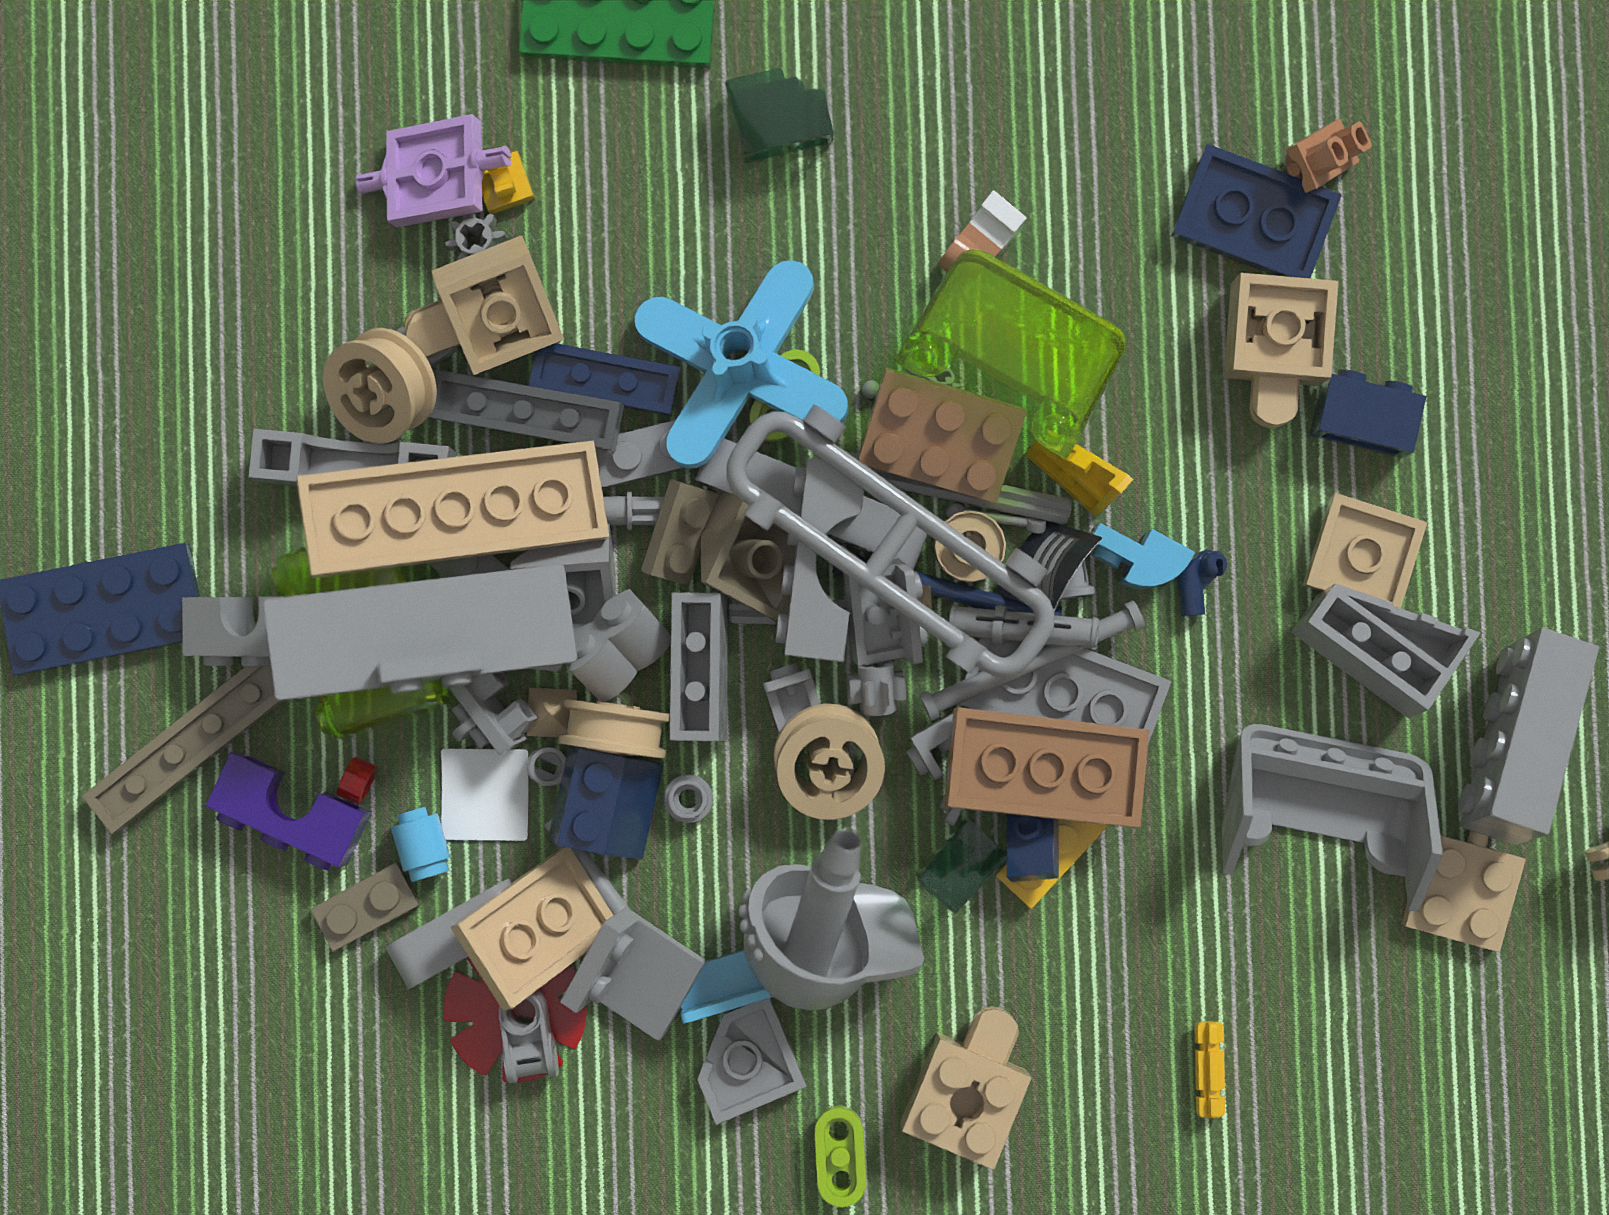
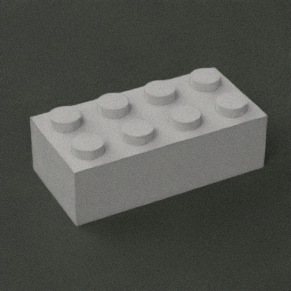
M1542 627L1503 649L1496 666V674L1501 675L1497 692H1493L1489 696L1483 713L1484 720L1488 721L1484 738L1478 739L1471 755V765L1476 766L1471 784H1466L1458 802V811L1463 813L1459 827L1512 845H1518L1549 835L1599 646Z

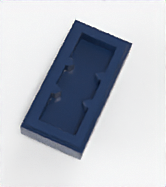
M1007 814V878L1011 882L1059 878L1058 819Z

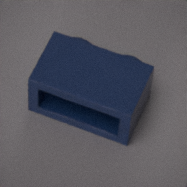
M1345 369L1338 370L1337 375L1331 374V378L1321 384L1309 436L1400 458L1414 453L1427 396L1413 393L1414 387L1407 383L1385 381L1384 386L1366 382L1367 375Z

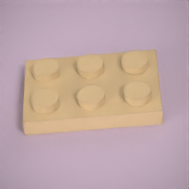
M562 847L450 928L497 1002L505 1011L515 1007L588 952L602 924L614 915L572 849Z

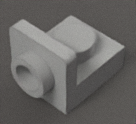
M953 711L908 737L913 747L906 752L920 776L929 772L934 780L944 776L929 750L936 746L941 753L950 749Z

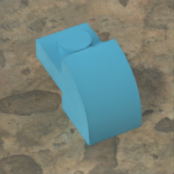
M1102 523L1096 525L1091 534L1102 537V540L1094 547L1095 550L1092 556L1118 569L1120 563L1126 565L1127 568L1119 584L1130 588H1153L1174 579L1184 571L1195 554L1191 549L1154 529L1145 533L1140 544Z

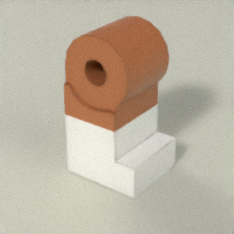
M993 190L981 205L979 211L944 253L937 265L966 289L970 288L984 270H988L1020 232L1027 217Z

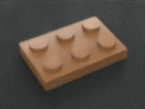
M885 367L857 460L875 469L997 504L1027 411L1020 406Z

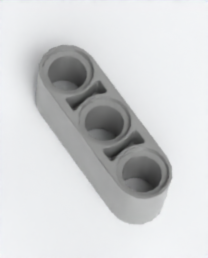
M509 878L385 946L408 990L468 957L450 927L510 885L511 881Z

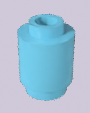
M422 807L397 815L400 824L390 828L403 872L409 871L411 882L449 871L446 859L451 857L438 813L428 816L426 807Z

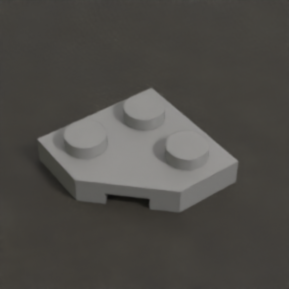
M771 998L735 1008L723 1014L697 1078L716 1125L806 1087V1082Z

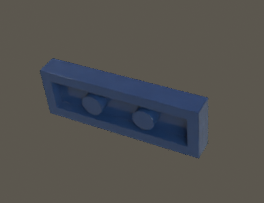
M554 343L535 351L529 386L623 403L624 408L672 416L681 370L677 366Z

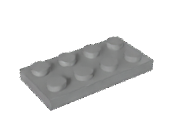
M979 638L978 643L998 657L1011 656L1022 643L1004 640L1003 645L993 644L992 639ZM1084 648L958 705L968 709L1149 730V744L1172 681ZM975 666L971 673L966 672L964 680L983 672V670Z

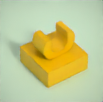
M518 151L510 153L511 158L508 159L511 160V165L509 167L504 166L485 170L482 195L488 212L491 214L535 200Z

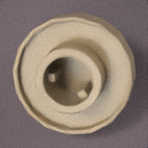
M968 510L956 513L945 521V523L1000 562L1003 561L1006 541L1003 530L993 518L983 512ZM935 540L934 552L936 560L945 574L957 581L969 583L987 578L982 572Z

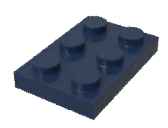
M1206 144L1171 236L1275 276L1310 279L1342 194L1321 186L1305 193L1302 186L1303 179L1293 177L1266 165Z

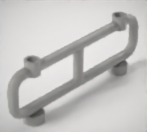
M815 404L803 420L786 412H770L758 417L748 427L732 450L726 469V477L731 490L743 502L749 505L744 511V515L767 531L775 523L949 646L951 650L946 657L968 673H971L974 667L977 666L993 676L1010 677L1022 672L1032 663L1049 639L1054 627L1055 612L1048 597L1037 588L1048 572L1044 566L1017 548L1005 564L990 555L837 446L835 443L846 429V426ZM783 432L900 514L867 563L861 561L775 498L755 486L746 475L748 462L770 433ZM916 527L944 545L1033 610L1035 623L1011 656L998 657L980 643L883 576V573Z

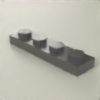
M434 369L437 397L435 407L429 417L430 419L563 443L594 441L595 448L616 451L624 404L621 402Z

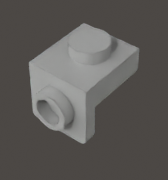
M797 663L770 671L772 681L763 683L779 732L795 714L808 707L821 704L810 669L800 671Z

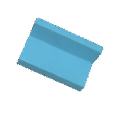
M740 950L705 961L704 967L681 1006L682 1011L680 1015L683 1024L766 1000L772 998V996L749 968L744 950Z

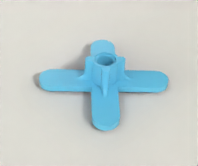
M789 260L776 264L768 272L738 321L720 325L665 297H653L643 302L638 308L635 315V326L644 341L705 373L671 427L666 439L667 450L672 460L679 466L690 469L706 464L715 454L749 397L779 412L789 413L801 420L805 418L814 404L831 414L841 423L846 420L848 401L840 387L776 354L814 291L813 276L809 268L801 262ZM737 350L749 351L745 357L739 360L727 359L731 353Z

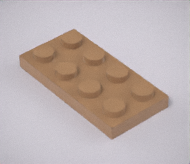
M959 707L954 708L944 807L1141 828L1149 730Z

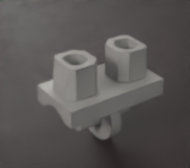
M504 672L472 676L473 683L449 687L460 702V704L452 709V712L461 723L452 732L457 742L471 736L480 749L491 743L498 754L501 755L511 748L519 747L527 740L524 733L536 721L537 716L522 699L514 701L504 709L495 697L498 692L509 684L508 677Z

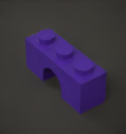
M230 752L206 804V807L218 812L216 816L217 821L237 830H243L245 825L262 832L261 841L280 850L287 851L289 845L306 852L304 860L318 868L331 871L333 865L337 867L348 865L372 814L371 811L330 792L319 793L311 811L301 819L291 818L281 810L277 801V790L285 772L245 753Z

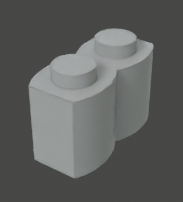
M628 589L610 598L598 612L593 622L574 631L577 659L573 663H566L565 665L600 702H606L623 691L633 680L638 670L655 662L668 649L671 644V635L636 595Z

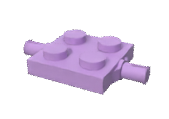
M473 114L386 131L387 154L382 169L380 171L357 174L356 180L359 182H356V187L360 194L384 190L387 198V221L396 228L482 212V180L484 172L489 169L509 167L511 160L508 158H511L509 148L505 145L482 150L481 121Z

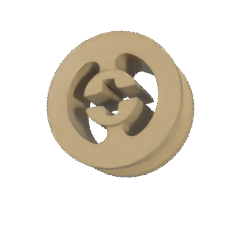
M374 328L362 333L354 341L346 342L333 350L324 366L323 386L331 410L349 432L364 441L375 444L392 442L405 434L407 430L413 429L425 422L435 407L437 397L436 381L426 356L413 341L395 330ZM366 361L373 363V365L368 366ZM391 406L394 411L388 409L387 407Z
M564 699L563 706L570 709L567 734L559 735L558 743L628 756L635 754L665 758L666 750L660 748L659 745L662 724L670 722V714L640 710V707L600 701L590 703Z
M819 704L803 709L786 722L775 742L774 764L780 789L786 800L795 809L807 816L823 820H835L851 816L865 808L874 799L882 785L885 763L875 730L865 717L849 707L838 704ZM848 741L854 742L863 751L861 764L852 777H850L848 770L853 769L846 745ZM806 745L809 755L805 754V759L811 778L810 782L804 781L794 770L796 759ZM829 757H835V758H836V759H831V760H830L829 766H822V765H824V764H827V762H828V760H829Z

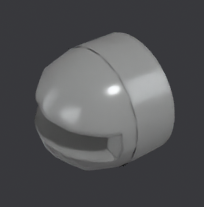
M540 747L533 751L527 760L528 775L537 784L554 786L561 782L566 757L555 748ZM540 758L544 762L556 765L557 769L554 775L535 767L536 759Z

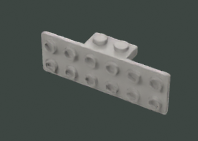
M561 564L267 599L263 603L275 698L278 701L390 686L392 694L409 693L422 690V682L442 680L443 687L462 686L473 683L472 676L573 663L577 659L565 568Z

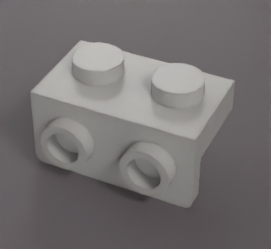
M899 558L893 559L883 573V576L918 601L922 600L923 589L918 573L913 571L912 568ZM843 572L847 611L849 612L848 623L852 661L857 666H863L905 657L912 664L922 663V647L927 644L926 630Z

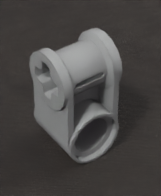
M537 989L525 998L534 1005L536 1010L535 1017L529 1021H521L513 1015L511 1009L503 1011L501 1006L499 1007V1021L503 1041V1063L509 1084L516 1083L518 1078L523 1076L547 1073L549 1077H555L559 1074L557 1048L551 1031L547 1000L540 989Z

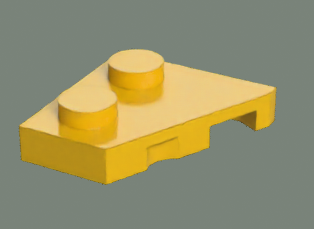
M1049 427L1024 454L1095 518L1133 481L1125 472Z

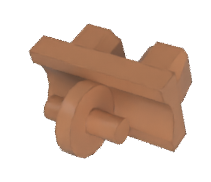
M1339 118L1286 148L1285 165L1287 172L1291 176L1303 179L1302 186L1305 193L1360 162L1357 155L1370 149L1372 144L1360 121L1344 128Z

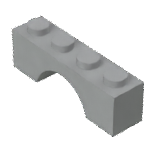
M253 429L249 478L263 484L297 487L296 477L301 475L457 457V453L449 446L408 442L390 444L363 443L328 439L297 432Z
M808 457L805 468L796 467L793 496L802 497L799 517L826 535L840 521L862 513L864 489L824 460ZM788 533L787 545L796 546L793 566L784 565L781 594L790 595L788 614H778L775 643L784 644V655L844 662L849 612L832 602L821 588L816 573L817 553Z

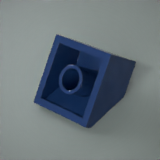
M568 745L547 840L558 846L602 855L643 859L663 764Z

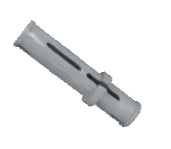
M952 605L949 623L970 637L992 639L993 644L1003 645L1004 640L1022 642L1035 623V614L1007 611V607L996 605L995 610ZM1054 615V627L1045 645L1072 646L1096 650L1099 618L1088 619Z

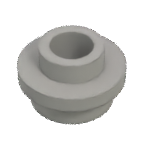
M687 774L679 776L668 785L665 791V807L668 813L680 822H697L704 818L712 807L713 794L711 788L704 779L696 775ZM686 789H691L698 795V802L692 808H686L680 802V794Z

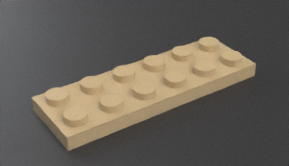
M594 441L296 477L310 578L606 540L609 537Z

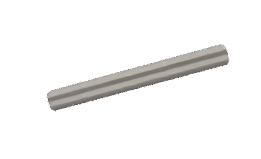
M846 451L857 459L858 453ZM867 466L899 490L1020 516L1043 519L1058 524H1066L1071 514L1072 501L1068 498L1003 485L996 504Z

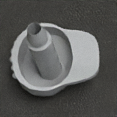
M850 830L837 831L811 866L800 864L778 866L763 874L754 884L752 891H747L742 896L744 905L739 908V915L743 918L740 923V930L744 933V952L748 966L768 993L789 1007L803 1010H827L847 1000L864 983L910 976L919 972L923 964L924 955L914 914L907 901L892 890L871 884L859 883L860 838Z

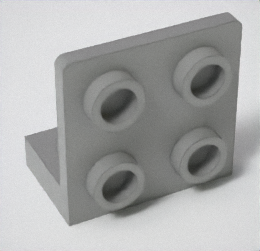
M626 907L602 924L565 992L561 1003L577 1013L592 1001L596 1004L601 1002L654 1039L660 1040L668 1031L704 967L705 960Z

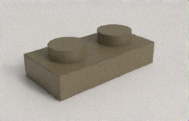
M670 479L641 571L655 577L689 586L701 552V534L719 494Z
M396 862L310 910L332 952L421 905V902L408 877L403 872L400 862Z

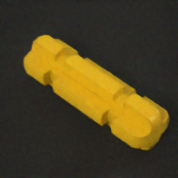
M1201 1021L1194 1026L1195 1043L1199 1044V1050H1195V1088L1200 1090V1096H1196V1113L1199 1117L1214 1119L1225 1114V1096L1220 1095V1089H1225L1224 1050L1219 1049V1043H1224V1026L1216 1021Z

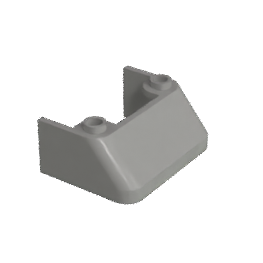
M1252 724L1242 730L1236 747L1222 820L1223 873L1233 875L1242 847L1265 843L1271 834L1272 825L1364 843L1366 858L1375 869L1384 874L1405 877L1408 910L1418 912L1443 855L1433 774L1429 765L1419 757L1408 753L1263 724Z

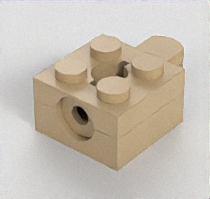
M522 235L432 270L441 300L411 311L406 315L404 321L406 337L413 341L426 357L461 344L473 375L564 340Z
M1240 273L1231 283L1224 378L1251 380L1249 411L1252 419L1260 426L1277 428L1291 421L1298 411L1299 385L1320 386L1331 378L1338 281Z
M994 1006L982 1008L975 1014L963 1043L941 1033H936L901 1118L900 1124L903 1132L990 1169H995L1032 1078L1026 1069L1008 1062L1019 1034L1018 1025L1010 1013L1003 1008Z

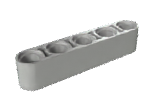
M723 439L713 457L706 464L700 466L695 481L719 493H734L728 483L726 469L727 461L737 443ZM755 452L746 467L748 479L796 515H800L802 497L793 496L796 468ZM863 496L862 513L840 521L827 532L826 536L872 555L900 514L883 503ZM916 527L894 559L899 558L910 568L914 569L928 534Z

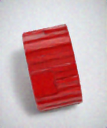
M354 757L342 775L337 789V796L360 805L372 786L378 766Z

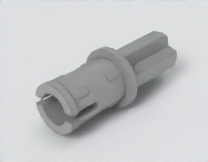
M627 492V496H603L607 524L627 525V530H632V525H656L664 497H632V492Z

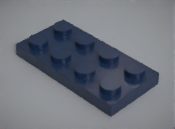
M181 543L1 579L0 607L13 675L20 676L183 643L182 597H200L191 545Z

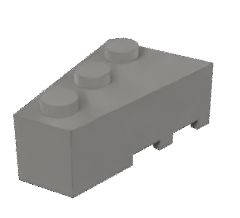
M1333 584L1315 597L1291 633L1409 719L1430 709L1481 632L1469 628L1460 629L1436 621V617L1424 613L1419 615L1395 607L1392 602Z

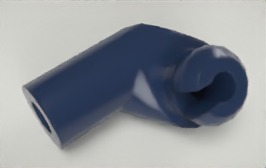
M1204 550L1197 553L1184 571L1178 575L1181 617L1205 615L1203 589L1217 576H1222L1227 569V560L1221 552Z

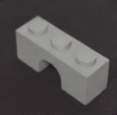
M182 597L183 656H203V666L233 665V656L241 657V666H271L263 603L267 599L284 597H259L257 624L253 617V597Z

